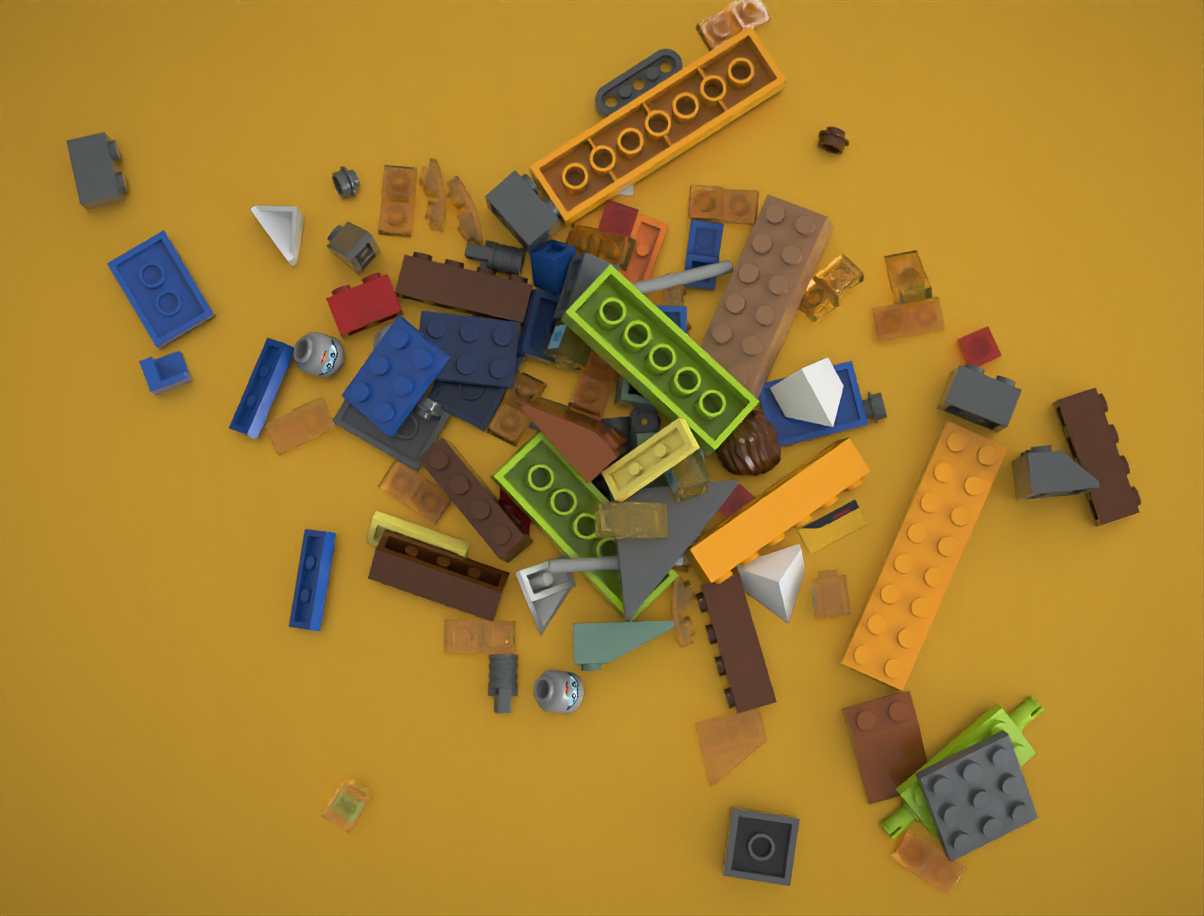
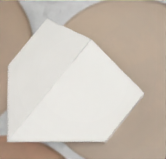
M260 205L252 207L250 210L290 265L294 266L297 264L305 219L299 208L294 206Z
M827 357L798 370L772 386L770 390L785 417L833 427L844 386Z
M799 544L759 556L744 566L741 563L737 565L744 591L786 623H789L806 570Z
M561 556L555 559H565V557ZM548 561L516 572L540 635L544 632L571 588L576 586L571 572L549 573Z

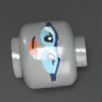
M310 332L300 338L294 347V359L298 368L310 375L329 378L344 363V353L340 341L326 334Z
M550 669L545 671L536 681L534 697L539 707L546 712L570 714L575 712L583 700V684L580 677L573 672Z

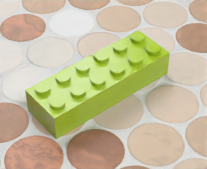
M611 264L561 318L563 323L671 422L678 418L685 419L700 449L708 456L721 445L760 402Z
M537 431L489 476L567 559L617 556L611 503L592 482L587 483L541 431ZM671 568L631 619L626 621L632 622L679 575ZM619 569L580 571L587 581L625 620Z

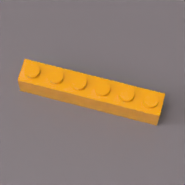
M849 438L838 439L695 539L685 550L684 554L703 583L715 582L717 585L728 579L733 574L731 569L739 563L744 566L755 560L759 556L757 551L766 544L771 547L785 538L783 532L790 527L799 528L810 521L812 518L810 513L820 507L821 510H824L838 500L836 495L846 489L848 492L864 482L862 477L870 472Z

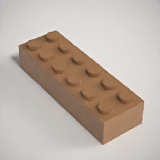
M767 195L700 346L757 400L834 228L827 216L771 195Z

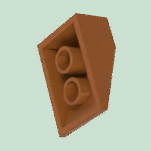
M538 397L521 407L523 412L587 483L600 476L602 471L610 467L629 449L625 444L627 442L626 437L616 427L610 428L606 423L544 398Z
M902 691L842 708L868 804L900 796L895 789L927 763L910 691Z

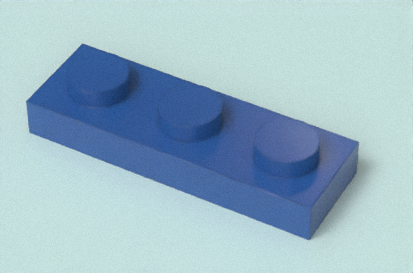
M267 338L229 426L230 429L255 439L258 438L261 429L265 425L272 402L278 394L284 374L291 364L294 347Z
M305 529L289 627L320 632L336 533Z

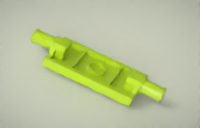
M1031 695L1010 714L1005 712L996 703L915 773L1002 730L1009 734L1021 767L1036 754V751L1023 736L1022 729L1039 714L1043 713L1044 709L1040 707L1038 701ZM915 773L895 789L903 798L901 802L903 806L884 822L880 823L893 840L915 821L917 823L921 821L935 839L938 838Z

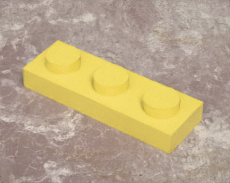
M678 418L601 473L615 501L623 502L700 447L686 420Z
M376 511L372 518L366 543L377 546L384 530H388L466 557L469 542Z

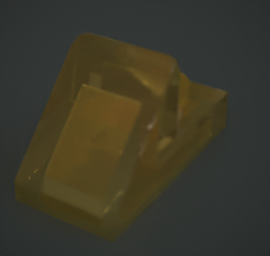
M917 250L885 256L895 305L915 303L932 298V287Z

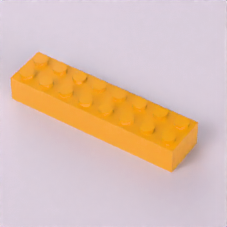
M749 26L529 166L530 174L545 197L559 210L560 213L558 215L566 228L784 89L786 79L752 27Z
M947 421L942 425L840 657L839 665L895 690L903 691L1008 447Z

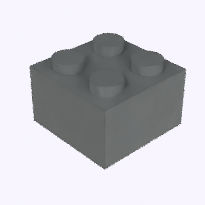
M514 170L490 191L485 198L488 209L530 255L531 251L547 242L560 231V217L558 215L560 212L548 198L544 201L541 200L536 191L538 187L527 174L520 176Z
M966 363L965 367L959 365L950 373L937 409L996 433L1008 427L1022 391L1014 387L1016 382L997 375L996 379L984 375L985 370L970 363Z
M731 807L721 872L723 876L790 886L800 819L795 816Z

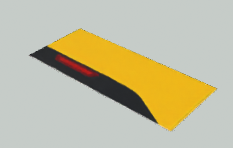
M853 500L797 531L810 555L868 525V522L856 500Z

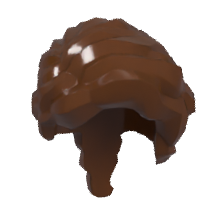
M754 410L751 416L745 417L715 450L722 465L735 475L758 476L766 474L781 460V446L778 443L777 431L774 425L765 418V415L758 410Z

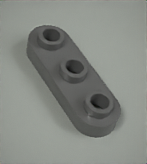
M661 49L611 80L596 93L595 106L597 111L602 116L608 117L682 70L681 57L671 49ZM669 63L672 70L667 73L662 72L660 65ZM636 80H641L644 82L645 87L641 90H636L632 84ZM612 97L618 103L615 107H608L605 101Z

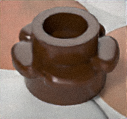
M827 127L826 130L819 132L818 147L832 154H842L844 147L849 145V140L845 138L846 133L836 127Z

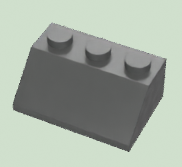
M1051 445L1031 447L1030 450L1020 453V458L1012 461L1016 501L1080 495L1099 488V481L1062 450L1052 451Z

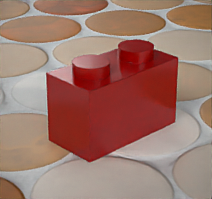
M380 273L371 274L362 279L363 284L353 288L350 285L341 286L331 292L333 296L326 298L343 339L395 319L397 316L404 315L388 274L383 276Z

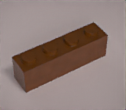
M413 252V256L404 254L395 293L399 298L466 314H475L483 318L520 322V326L523 327L533 285L527 284L528 279L522 276L509 274L508 279L495 276L496 271L492 269L477 267L476 271L464 269V263L445 259L443 264L432 261L431 255Z
M1095 387L1055 401L1053 405L1072 459L1099 481V488L1084 493L1096 527L1139 513L1138 506L1141 505L1140 496L1135 486H1130L1127 474H1130L1129 465L1125 456L1119 455L1116 443H1119V437L1114 425L1108 424L1105 412H1108V406L1102 393L1098 394Z
M442 437L418 458L420 463L499 559L509 563L533 542L453 443Z
M384 530L375 549L368 579L493 622L510 573Z
M739 574L730 576L717 585L715 582L700 585L701 592L696 594L701 613L707 611L710 624L705 625L710 645L717 644L720 656L714 657L719 676L726 675L729 688L724 689L729 709L735 707L736 712L741 713L777 702Z

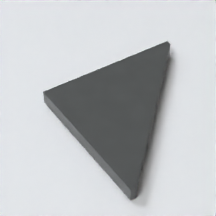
M738 480L676 485L674 494L670 486L641 488L623 502L615 501L610 492L625 620H630L738 486Z

